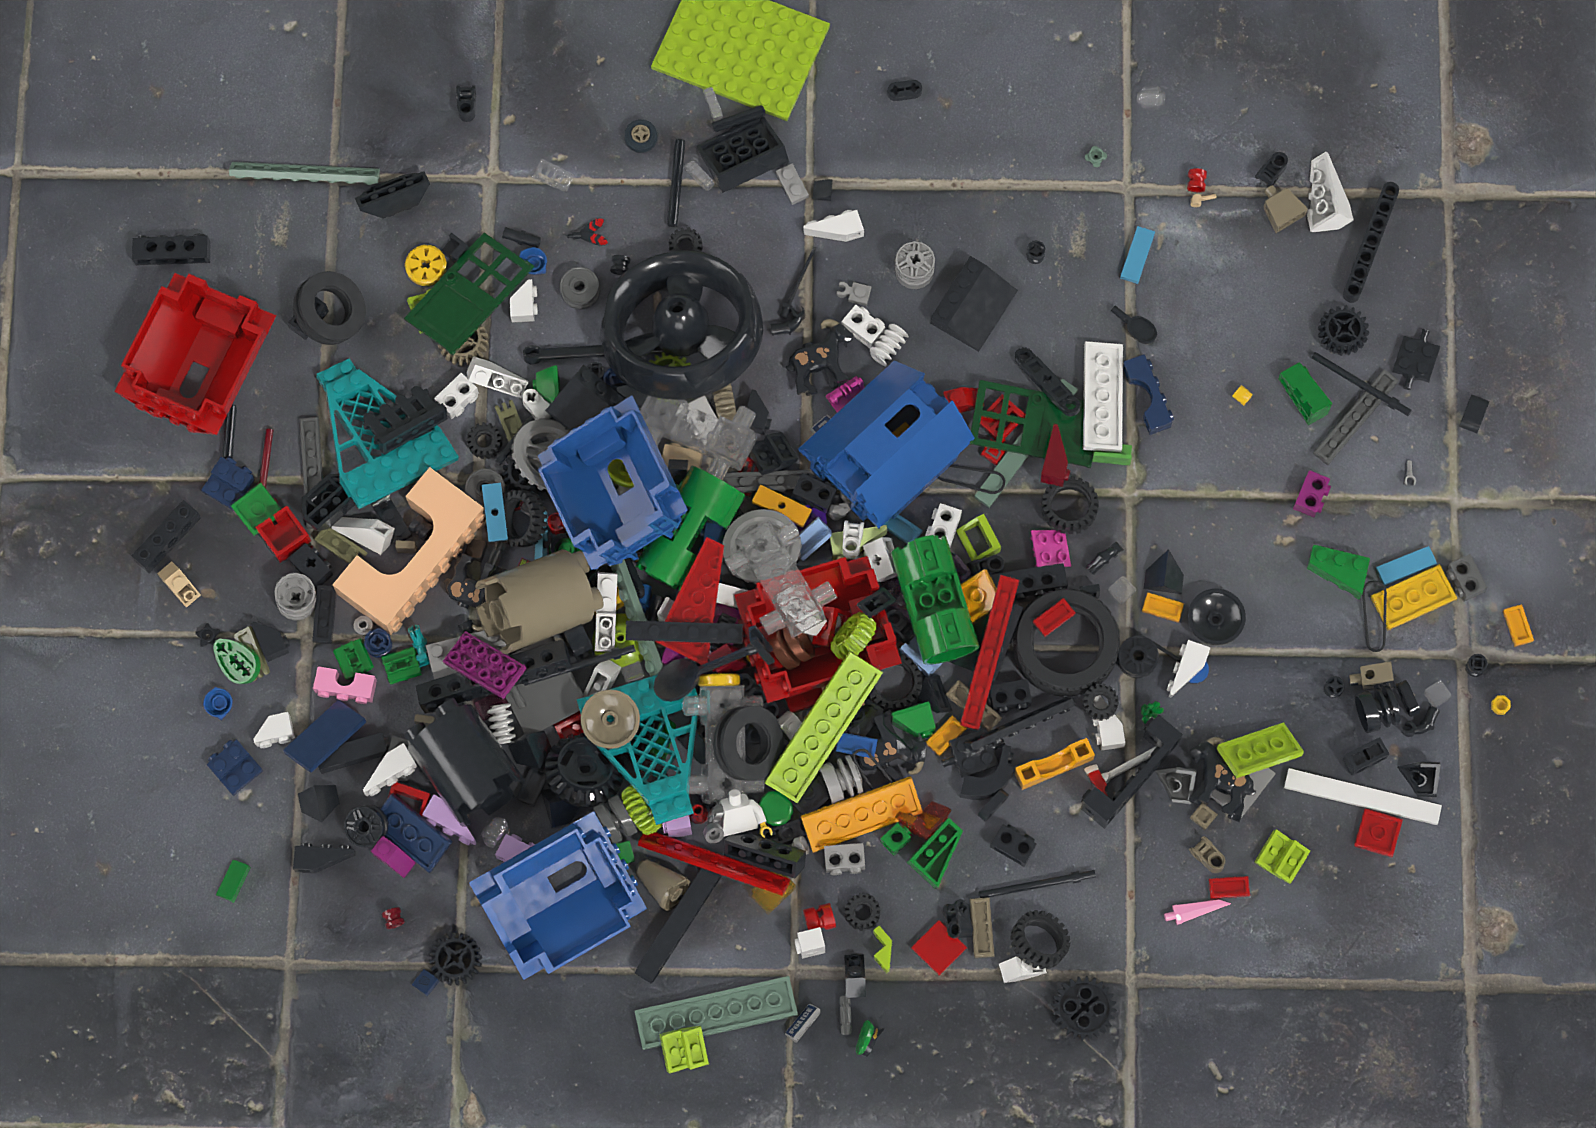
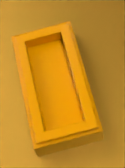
M1147 592L1142 612L1179 623L1184 603Z
M1522 604L1503 609L1514 647L1533 642L1534 638Z
M952 715L926 741L927 746L940 757L950 747L948 741L958 738L966 730V727L961 726L960 722Z

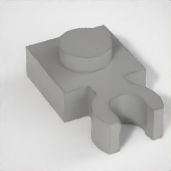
M845 282L839 283V287L844 288L845 291H837L838 297L844 298L848 296L849 302L867 306L871 286L853 282L852 287H849Z

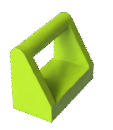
M984 514L956 530L971 561L987 558L1001 551V546ZM979 526L990 548L977 556L965 531Z

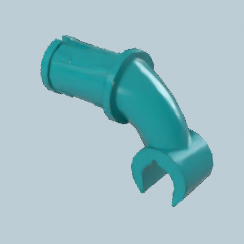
M412 625L408 628V632L413 640L412 645L418 653L416 659L420 663L419 667L430 665L426 649L427 639L423 637L419 625H415L416 629Z

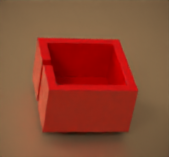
M285 506L273 515L278 523L275 526L269 517L255 527L280 563L294 554L305 543L311 542L308 533L288 506Z

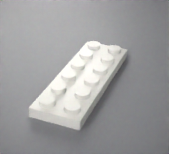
M1085 342L1083 450L1120 453L1122 451L1123 344Z

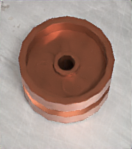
M792 621L785 624L783 630L777 629L769 634V643L773 647L776 658L788 670H793L800 665L801 661L806 662L815 656V650L808 634L804 633Z

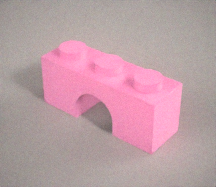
M317 668L313 689L315 693H318V696L323 698H329V695L336 696V699L342 701L354 699L355 702L360 704L373 702L377 682L375 676L355 673L354 681L350 685L341 686L338 684L339 673L336 669Z

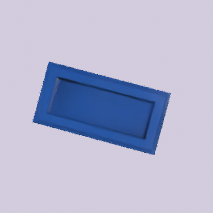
M843 733L837 742L836 751L853 755L857 749H866L874 757L878 739ZM860 751L856 754L857 756L870 758L868 754L863 751Z

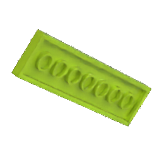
M849 651L772 768L769 776L764 780V783L798 803L883 672Z

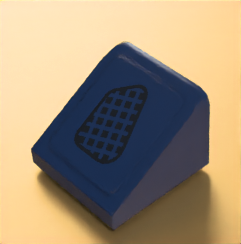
M423 969L412 985L428 997L439 983V979Z

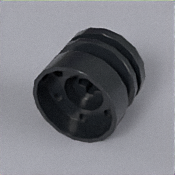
M1383 686L1382 691L1380 688H1375L1374 697L1370 691L1355 695L1358 717L1366 733L1380 730L1381 721L1386 728L1390 727L1391 723L1394 726L1400 724L1398 702L1390 686Z

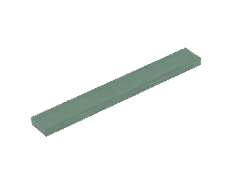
M1064 379L1061 380L1073 395L1077 393V388ZM1022 433L1013 445L1020 446ZM1007 452L993 470L1004 476L1006 480L1005 487L1029 457L1028 455ZM990 474L981 486V489L997 491L1002 487L1003 480L997 474ZM978 491L974 498L990 509L1002 491L997 494Z

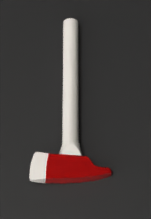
M1156 747L1109 772L1101 774L1096 764L1086 767L1084 771L1094 787L1096 786L1108 796L1105 792L1107 783L1112 778L1148 760Z

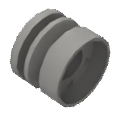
M916 241L906 243L900 247L896 254L895 274L901 285L909 289H920L930 283L935 267L933 251L926 244Z
M299 573L287 574L276 584L274 592L277 608L287 619L303 620L315 610V587L308 577ZM293 597L299 598L300 601H299V602H297L296 600L293 601Z
M850 755L844 756L845 766L842 760L838 758L837 769L833 767L831 762L823 764L819 769L820 776L825 781L829 791L831 804L843 801V791L847 790L850 797H854L853 787H855L858 795L863 793L860 772Z

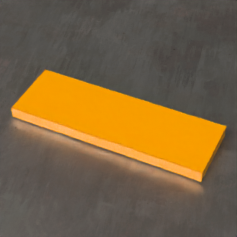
M909 776L801 816L812 852L814 853L824 849V846L836 845L921 814L923 811L913 780Z

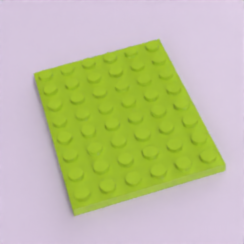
M681 0L654 58L651 69L751 108L762 105L767 114L788 121L830 28V23L770 0Z

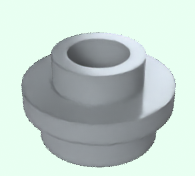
M360 616L354 621V630L359 635H366L373 629L372 620L367 616ZM362 622H365L366 627L361 628L360 624Z

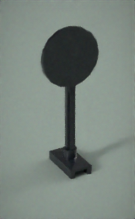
M754 625L748 628L750 644H747L745 648L701 666H698L691 659L685 658L674 660L665 665L655 678V694L663 701L672 702L680 700L695 688L701 674L749 654L759 653L767 665L775 662L769 653L773 651V647L757 626Z

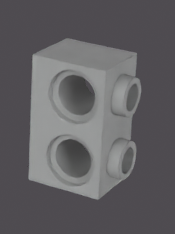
M863 843L824 846L826 873L841 875L842 872L850 871V874L861 873V870H865ZM852 855H857L860 861L854 864L849 861V858ZM836 856L841 861L838 865H833L829 860Z

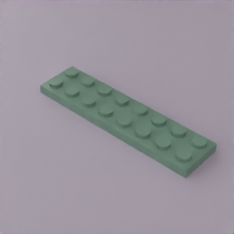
M789 976L635 1010L643 1050L660 1047L659 1034L677 1029L701 1026L704 1037L798 1016Z

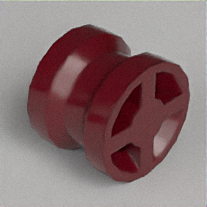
M400 907L392 908L382 913V917L386 920V929H393L405 923L404 918L400 915Z

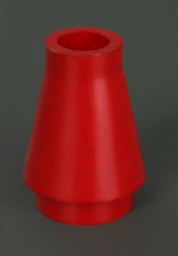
M699 804L692 807L694 814L689 815L690 820L695 824L704 823L708 819L706 808ZM696 810H700L701 813L696 814Z

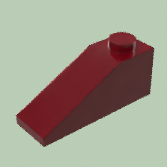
M1054 424L1041 474V482L1063 487L1064 481L1069 480L1071 470L1067 469L1068 460L1058 424Z
M726 643L707 657L710 660L709 662L740 649ZM742 657L712 671L725 674L748 668L750 665L746 658Z

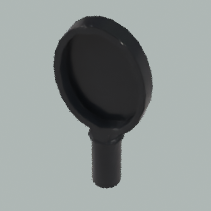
M1116 305L1111 309L1112 313L1127 324V330L1135 340L1143 344H1151L1156 340L1157 330L1148 319L1141 316L1130 317Z

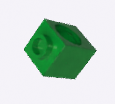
M897 823L880 838V842L894 856L911 841V832L905 825L900 826ZM900 834L903 839L900 842H894L892 836Z

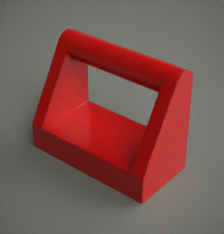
M819 606L818 612L827 622L820 632L813 636L812 644L831 648L838 615L843 616L842 626L850 618L851 613L833 607Z
M398 782L391 786L389 796L394 793L395 795L399 794L423 802L420 810L422 817L432 798L430 793Z

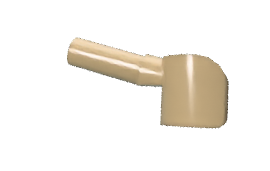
M1200 194L1193 195L1191 207H1200L1201 201L1215 199L1216 194L1201 196Z

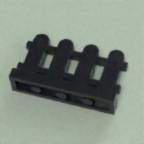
M414 386L411 389L412 396L407 399L404 395H398L395 398L396 405L391 408L388 404H382L379 407L380 414L376 417L372 413H366L363 416V427L365 430L368 428L375 435V442H379L380 451L383 455H386L447 420V408L443 403L439 404L438 401L433 402L428 396L429 391L427 389L423 390L420 386ZM417 402L423 409L417 411L412 403ZM401 410L407 418L402 420L396 412ZM385 419L391 427L386 429L380 422Z

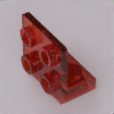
M932 801L923 810V813L916 818L909 812L906 814L901 811L897 813L895 818L902 825H905L911 833L927 839L948 818L952 810L949 807Z

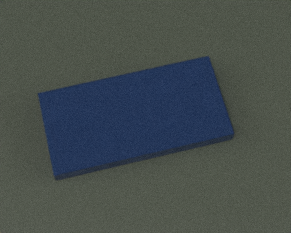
M337 700L283 750L284 754L311 773L366 723V720L343 702Z
M394 793L391 794L381 808L387 816L389 823L388 832L385 837L427 872H432L453 841Z

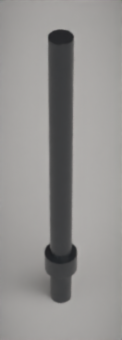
M1314 352L1311 358L1385 402L1389 408L1396 409L1406 416H1409L1412 412L1410 408L1401 404L1397 398H1391L1320 354Z
M634 644L620 649L619 647L613 648L610 652L571 663L572 668L564 672H557L545 678L529 681L524 686L607 660L622 658L621 656L636 652Z
M1095 870L1085 872L1074 871L1069 875L979 891L980 898H989L1073 882V884L1080 883L1081 880L1095 878L1096 874Z

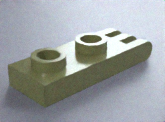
M512 399L509 400L511 408H507L505 402L501 403L503 411H500L498 405L494 406L508 442L522 426Z
M332 528L321 530L314 539L315 542L348 564L356 556H359L358 553L363 556L368 554Z
M248 626L235 633V640L249 646L260 658V672L254 681L262 678L264 674H269V667L253 627Z

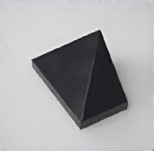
M882 587L858 602L856 606L870 619L894 604L897 600Z
M940 675L926 676L923 680L918 704L929 702L933 712L947 713L951 712L952 708L946 696Z

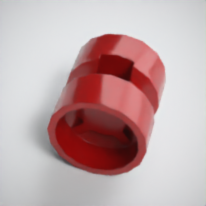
M830 903L819 905L818 909L811 907L803 910L808 930L819 927L828 930L836 927Z

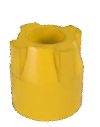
M1241 385L1232 397L1242 405H1245L1253 394Z

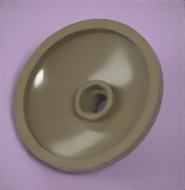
M604 690L594 694L585 703L581 713V725L585 735L592 743L602 748L613 749L627 744L633 739L639 728V710L635 702L621 691ZM608 715H612L614 717L613 722H608L606 720Z

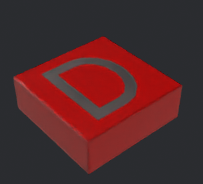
M985 447L981 456L997 466L1006 451Z

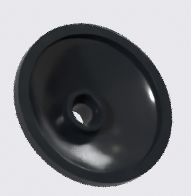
M1214 588L1201 592L1193 599L1188 609L1187 618L1192 633L1199 640L1210 645H1225L1234 641L1241 634L1246 622V613L1242 602L1237 596L1227 590ZM1212 618H1217L1219 622L1214 623Z

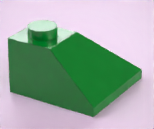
M557 365L537 372L536 379H533V389L549 404L561 392Z
M929 702L893 712L891 716L893 726L915 737H930L936 729Z

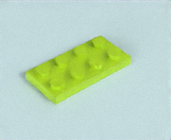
M1284 722L1218 744L1217 747L1218 752L1236 778L1301 757L1304 752Z

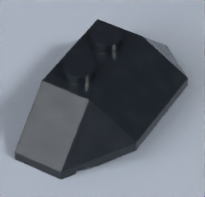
M425 171L404 174L370 187L360 196H357L355 200L360 211L384 219L417 206L428 189L430 182Z
M339 473L328 474L302 497L303 520L316 531L329 529L356 505L339 483Z

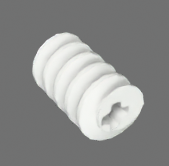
M889 324V330L886 329L883 333L884 335L879 337V341L874 343L875 347L870 348L872 358L885 367L887 366L885 359L891 361L892 358L889 354L896 355L897 353L894 348L900 350L901 346L898 343L905 344L906 341L903 337H909L902 328L895 324Z
M510 703L490 706L492 709L487 711L488 714L493 715L488 719V721L494 722L489 728L495 730L492 734L497 738L499 744L513 742L510 739L515 737V734L509 733L514 730L513 726H508L509 723L513 722V719L507 718V716L512 714V711L506 710V708L511 706Z

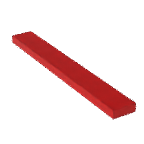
M1000 575L962 715L961 726L976 730L980 729L1020 580Z
M656 832L649 835L642 834L638 841V846L781 896H783L790 884V878Z

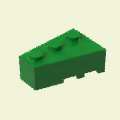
M1299 362L1280 373L1279 381L1308 426L1328 415L1332 402L1310 376L1305 366Z
M1313 545L1307 569L1323 579L1329 580L1339 586L1338 588L1349 592L1356 599L1360 600L1370 558Z
M950 818L945 819L906 863L934 889L938 888L963 830Z

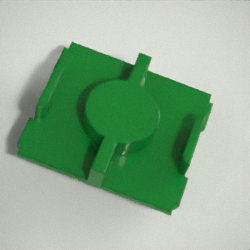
M361 638L341 645V647L333 651L346 680L354 678L355 673L364 674L374 668Z
M413 646L384 655L381 658L390 685L404 680L408 681V679L422 675Z

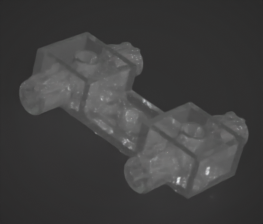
M648 396L640 410L657 446L661 438L665 437L712 458L706 472L722 481L729 467L741 471L757 440L755 431L749 429L756 414L743 406H739L732 421L722 416L718 419L689 406L686 400H667Z
M767 521L736 538L739 551L724 558V561L733 576L750 568L772 601L775 610L759 618L767 635L786 627L790 636L794 638L825 621L826 618L822 606L833 601L837 596L828 581L812 590L809 588L786 547L801 539L792 522L775 531L770 521Z
M744 685L700 686V696H685L683 699L684 715L700 716L701 725H705L706 764H701V774L690 775L689 794H702V804H719L721 799L729 798V791L734 789L739 790L740 794L762 793L764 790V778L748 781L737 780L728 776L718 765L713 750V737L716 726L727 711L738 706H759L763 708L761 695H744ZM720 703H724V708L720 707ZM745 725L739 731L736 740L738 754L744 762Z

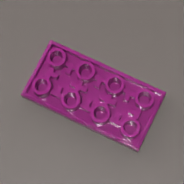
M466 631L442 661L446 666L502 699L506 697L527 669L525 665Z

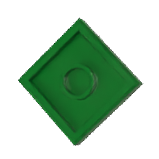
M259 483L231 505L253 536L258 534L256 526L269 517L272 522L275 521L273 515L282 509L262 483Z

